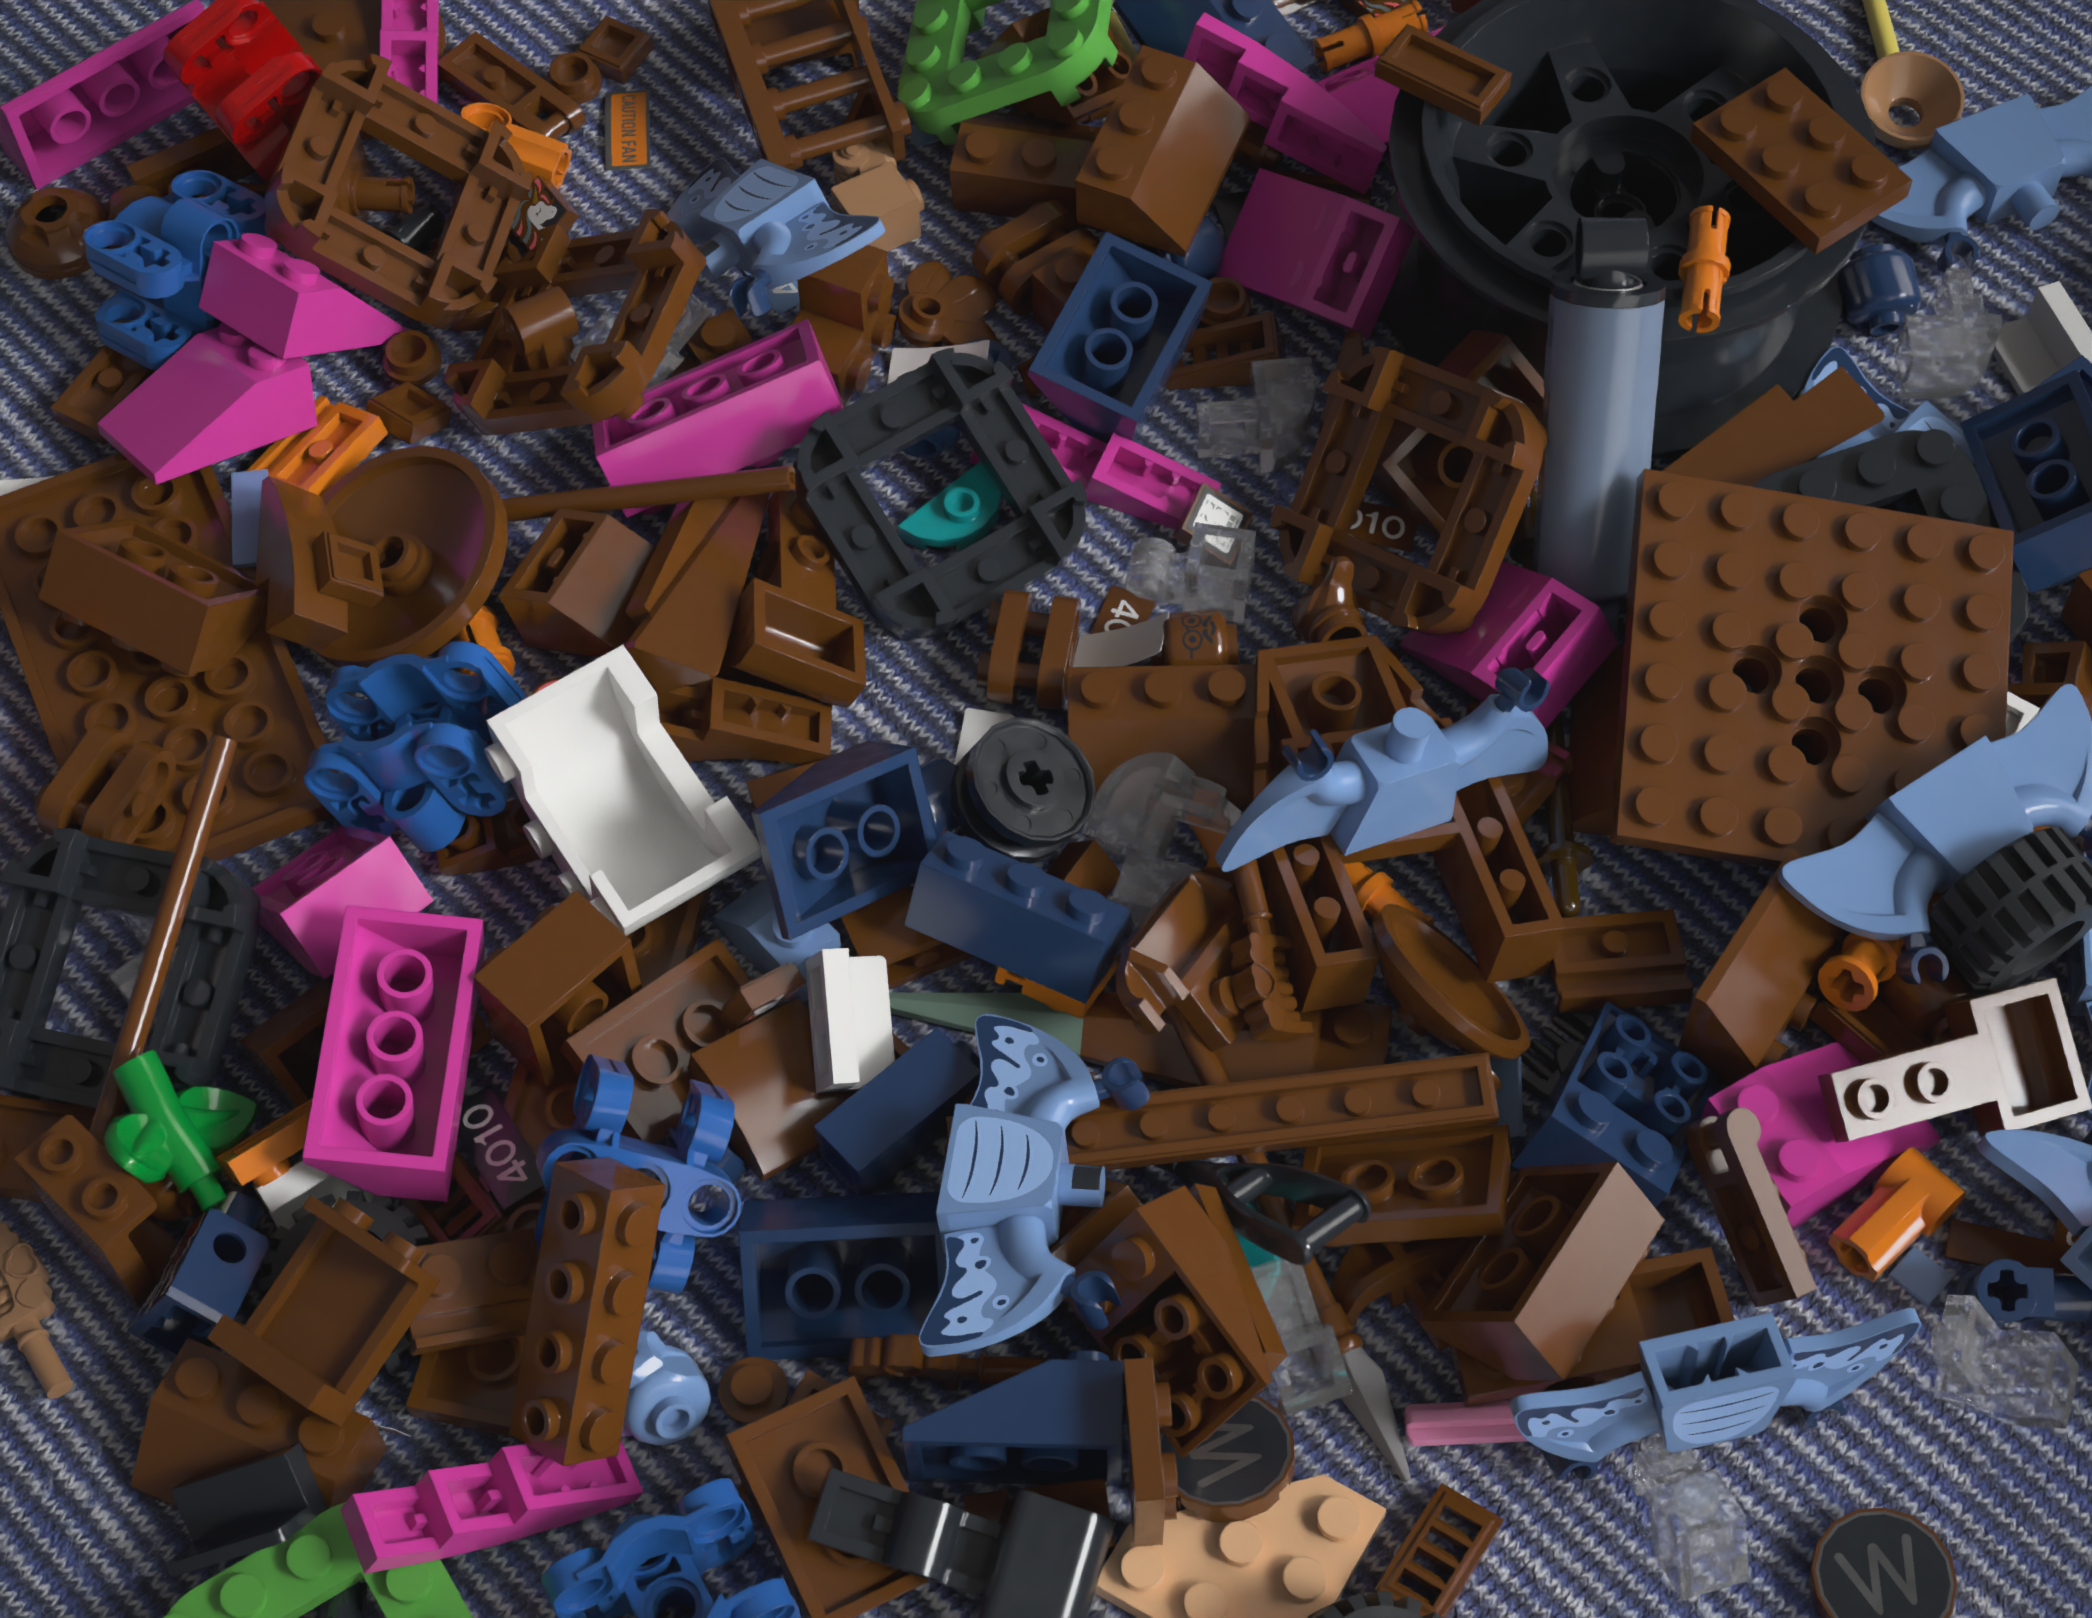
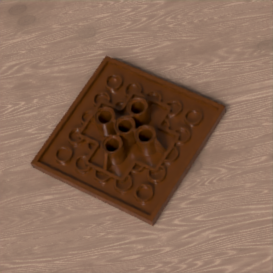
M1644 469L1637 477L1609 842L1778 869L1790 849L1797 851L1805 857L1845 844L1868 822L1865 815L1886 799L1985 735L1990 742L2005 738L2014 531ZM1811 631H1812L1813 634L1815 635L1816 641L1813 640V635H1812ZM1737 675L1742 676L1748 681L1752 692L1747 691L1745 683ZM1801 686H1804L1810 692L1811 696L1813 697V702L1810 701L1808 693ZM1792 744L1798 745L1806 751L1810 764L1806 763L1804 754ZM1946 890L1942 894L1938 892H1935L1934 894L1944 895L1948 890Z

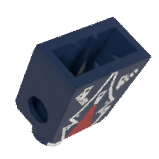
M228 1192L226 1194L227 1199L221 1203L219 1209L209 1208L183 1233L126 1332L176 1358L187 1338L209 1347L213 1342L207 1339L222 1315L225 1314L232 1319L235 1318L263 1261L265 1251L270 1246V1241L267 1237L255 1231L264 1213V1208L257 1200L244 1193Z

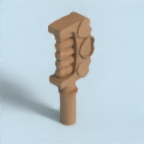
M0 1222V1341L4 1342L15 1337L18 1342V1350L24 1353L49 1399L59 1398L68 1393L74 1384L49 1340V1332L43 1329L39 1322L52 1315L56 1308V1305L51 1300L52 1289L47 1284L50 1278L49 1271L43 1265V1260L28 1243H25L5 1222Z

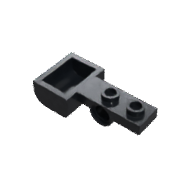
M827 1468L805 1539L974 1594L976 1597L969 1618H1088L1116 1521L1034 1492L1016 1488L1008 1490L999 1522H995L967 1513L961 1508L936 1499L897 1490L834 1468Z

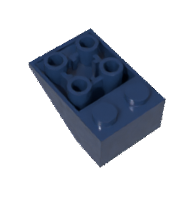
M1607 1001L1532 1122L1511 1165L1519 1170L1524 1166L1618 1162L1656 1208L1668 1195L1687 1152V1129L1695 1120L1701 1119L1707 1100L1712 1094L1719 1075L1706 1067L1693 1054L1682 1051L1649 1029L1639 1018L1625 1013Z

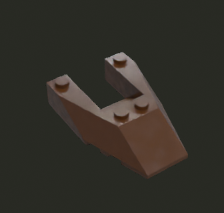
M1376 635L1258 650L1255 664L1253 801L1290 765L1282 754L1281 748L1289 744L1295 753L1304 751L1311 744L1312 737L1308 731L1312 729L1318 732L1331 750L1335 762L1343 744L1348 738L1354 734L1391 723L1395 713L1402 708L1413 707L1424 711L1432 717L1440 730L1453 724V721L1449 717L1439 718L1421 698L1424 690L1422 686ZM1500 776L1475 782L1456 791L1451 821L1346 856L1343 855L1330 833L1327 836L1299 840L1261 856L1276 935L1291 938L1293 948L1284 953L1286 956L1284 967H1287L1290 971L1288 979L1293 985L1294 995L1301 1013L1364 1003L1380 959L1375 942L1343 865L1348 863L1431 851L1485 982L1491 983L1547 974L1566 926Z

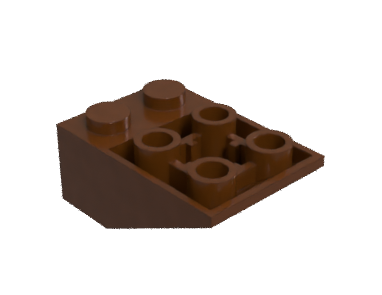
M1185 1185L1136 1208L1075 1267V1277L1093 1270L1103 1271L1109 1275L1122 1302L1121 1306L1114 1305L1109 1301L1097 1303L1103 1309L1109 1322L1106 1328L1091 1329L1085 1325L1104 1353L1109 1356L1110 1361H1123L1124 1369V1359L1153 1357L1155 1383L1169 1382L1172 1426L1159 1428L1182 1459L1188 1456L1272 1382L1228 1243ZM1066 1296L1065 1299L1083 1322L1073 1299Z

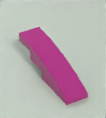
M1204 12L1195 24L1183 58L1197 62L1250 115V120L1269 129L1264 144L1365 195L1387 146L1348 108L1303 72L1255 40Z
M622 1441L620 1442L618 1456L562 1466L530 1446L522 1444L502 1447L487 1463L428 1470L415 1486L352 1494L340 1511L363 1572L367 1574L431 1562L504 1544L636 1501L644 1492Z

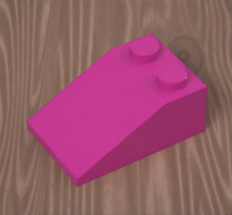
M245 233L241 235V239L214 241L199 308L281 359L387 344L394 335L408 330L340 286L319 274L320 270L316 265L304 260L293 259L278 250L277 243L269 237L255 233Z
M222 322L219 327L196 334L97 423L99 434L157 485L318 426L310 365L301 357L281 359Z
M343 825L334 829L252 887L258 893L261 902L259 923L310 973L324 979L331 974L334 976L346 905L419 913V911L434 901L390 836L350 826L345 828Z
M1839 1042L1760 1068L1708 1098L1701 1119L1709 1116L1718 1117L1725 1111L1740 1107L1747 1108L1756 1115L1761 1127V1136L1757 1146L1770 1177L1778 1187L1780 1201L1792 1229L1797 1228L1880 1179L1890 1165L1908 1148L1915 1147L1919 1152L1924 1153L1939 1144L1941 1140L1940 1135L1928 1120H1923L1852 1141L1836 1143L1818 1076L1863 1064Z

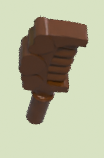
M1255 859L1232 870L1243 916L1242 925L1247 927L1248 935L1231 945L1230 949L1233 955L1231 965L1237 973L1230 978V984L1234 991V1000L1241 1009L1245 1010L1244 1019L1250 1026V1033L1256 1041L1294 1042L1314 1031L1312 1023L1301 1021L1299 1012L1294 1011L1297 1007V1000L1295 997L1290 996L1294 992L1292 983L1287 981L1290 977V971L1287 967L1283 966L1286 963L1284 953L1293 948L1291 938L1273 935L1270 923L1273 916L1268 910Z
M888 1334L884 1339L880 1337H855L850 1339L848 1370L849 1377L855 1376L859 1387H865V1376L871 1379L883 1376L888 1380L895 1379L897 1376L905 1381L912 1379V1377H916L920 1381H926L929 1378L937 1382L945 1381L947 1391H958L960 1380H978L979 1386L998 1384L1046 1362V1358L986 1356L984 1353H980L979 1358H962L960 1353L929 1357L921 1351L919 1335Z

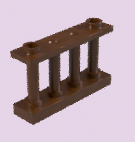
M707 0L709 15L762 159L795 171V169L803 167L804 160L883 136L886 137L896 162L906 159L904 136L912 134L909 116L902 100L895 103L892 101L854 0H834L842 20L840 22L761 45L759 40L749 42L745 29L752 27L751 21L821 0ZM847 43L851 44L859 65L858 68L779 92L776 86L766 89L762 75L769 73L768 67ZM868 89L877 114L799 138H795L794 134L783 135L779 122L786 120L785 114Z

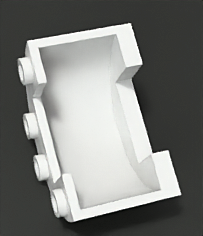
M624 645L619 646L486 720L494 743L484 749L486 757L503 783L510 780L531 821L523 825V829L533 849L541 859L550 855L553 857L562 871V874L556 878L566 898L577 890L626 936L761 857L759 842L726 796L716 803L713 801L661 725L657 693Z

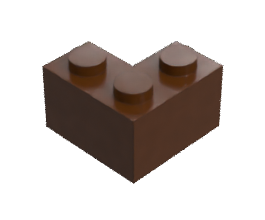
M866 245L849 256L797 280L801 309L790 326L805 319L809 320L844 407L854 391L860 392L866 385L873 358L879 348L886 349L889 346L897 325V318L895 315H892L891 309L894 281L888 274L887 251L871 245Z

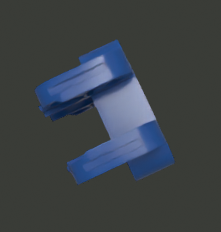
M206 170L187 171L172 180L171 193L163 198L148 196L136 200L120 212L115 220L102 221L91 225L83 235L85 253L89 265L95 273L122 286L118 287L117 294L102 302V306L96 311L95 319L99 340L109 348L156 371L196 334L219 327L222 321L199 308L214 241L241 239V235L245 233H255L267 237L268 235L264 229V221L267 217L265 199L217 173ZM193 195H208L200 198L191 197ZM112 245L123 246L115 249H101ZM120 320H133L125 323H113Z
M465 641L451 642L444 645L436 658L424 659L416 654H398L377 661L368 668L355 665L342 666L335 669L331 674L326 692V705L328 714L350 737L344 735L342 741L320 745L319 749L311 753L304 775V784L345 828L350 826L388 836L396 830L397 826L419 850L434 852L443 849L460 833L467 813L476 816H493L501 813L505 808L511 782L509 780L503 783L486 757L484 749L488 745L485 742L487 738L492 739L486 720L526 699L527 696L492 653L480 645ZM451 668H466L478 675L461 674ZM343 692H357L365 695L368 699L355 698ZM327 769L337 770L345 774L334 773Z
M589 1054L582 1066L575 1091L573 1112L576 1119L570 1129L563 1128L548 1135L537 1150L536 1166L546 1189L535 1229L538 1254L540 1252L553 1175L552 1169L556 1160L560 1156L561 1162L584 1160L586 1156H588V1159L611 1157L633 1169L648 1168L655 1172L656 1180L665 1184L647 1288L679 1295L685 1287L691 1270L695 1250L694 1236L716 1237L726 1233L735 1225L741 1212V1199L733 1182L721 1167L707 1161L719 1162L725 1153L730 1139L735 1116V1105L725 1089L720 1086L690 1079V1089L683 1103L676 1129L669 1127L668 1130L675 1148L622 1136L620 1133L625 1124L633 1094V1076L625 1062ZM716 1185L721 1188V1197L718 1203L710 1210L697 1212L688 1208L694 1193L699 1187Z
M730 1478L710 1481L689 1492L675 1506V1515L661 1514L655 1516L639 1514L629 1517L617 1527L604 1555L598 1548L589 1547L581 1549L555 1562L541 1576L542 1586L558 1618H618L621 1615L632 1613L635 1618H661L668 1608L677 1604H687L695 1608V1614L692 1618H801L799 1607L794 1597L790 1595L789 1588L782 1575L778 1576V1578L761 1582L753 1587L750 1586L727 1599H724L721 1593L718 1595L715 1604L703 1583L701 1576L708 1569L731 1561L741 1555L755 1541V1532L749 1511L743 1500L739 1497L738 1490ZM661 1555L654 1563L641 1566L648 1559Z

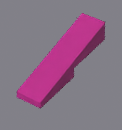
M382 0L380 56L392 61L387 76L438 104L439 0Z
M1022 403L1071 482L1073 483L1080 479L1089 502L1176 530L1197 487L1204 482L1219 491L1222 483L1115 432H1113L1107 444ZM973 450L969 462L977 464L981 460Z

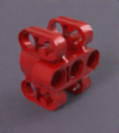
M216 0L168 42L164 49L163 57L168 64V68L256 172L269 184L303 100L323 71L308 53H302L304 49L263 1Z

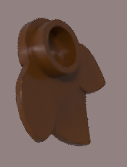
M939 261L923 263L911 271L905 282L907 296L900 301L896 313L899 331L908 342L920 347H932L941 341L951 346L962 345L975 339L997 341L993 330L983 321L995 307L998 298V290L991 283H987L985 279L973 275H960L952 278L946 267Z

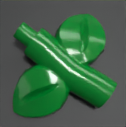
M155 1050L143 1053L114 1070L112 1076L131 1114L114 1117L104 1132V1144L112 1159L124 1170L144 1183L150 1184L162 1180L167 1173L179 1193L191 1191L202 1212L227 1199L215 1177L216 1174L223 1170L215 1155L227 1151L246 1135L254 1124L261 1106L253 1099L244 1095L209 1085H189L175 1092Z

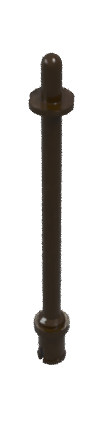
M1535 485L1530 493L1531 505L1530 507L1527 504L1525 505L1509 543V555L1512 560L1531 571L1538 488ZM1561 711L1545 731L1549 742L1565 750ZM1563 773L1555 782L1557 788L1545 800L1549 844L1537 851L1534 856L1542 874L1552 876L1554 901L1561 917L1568 918L1576 917L1580 912L1581 902L1578 874L1592 865L1593 858L1592 851L1588 846L1574 841L1568 774Z

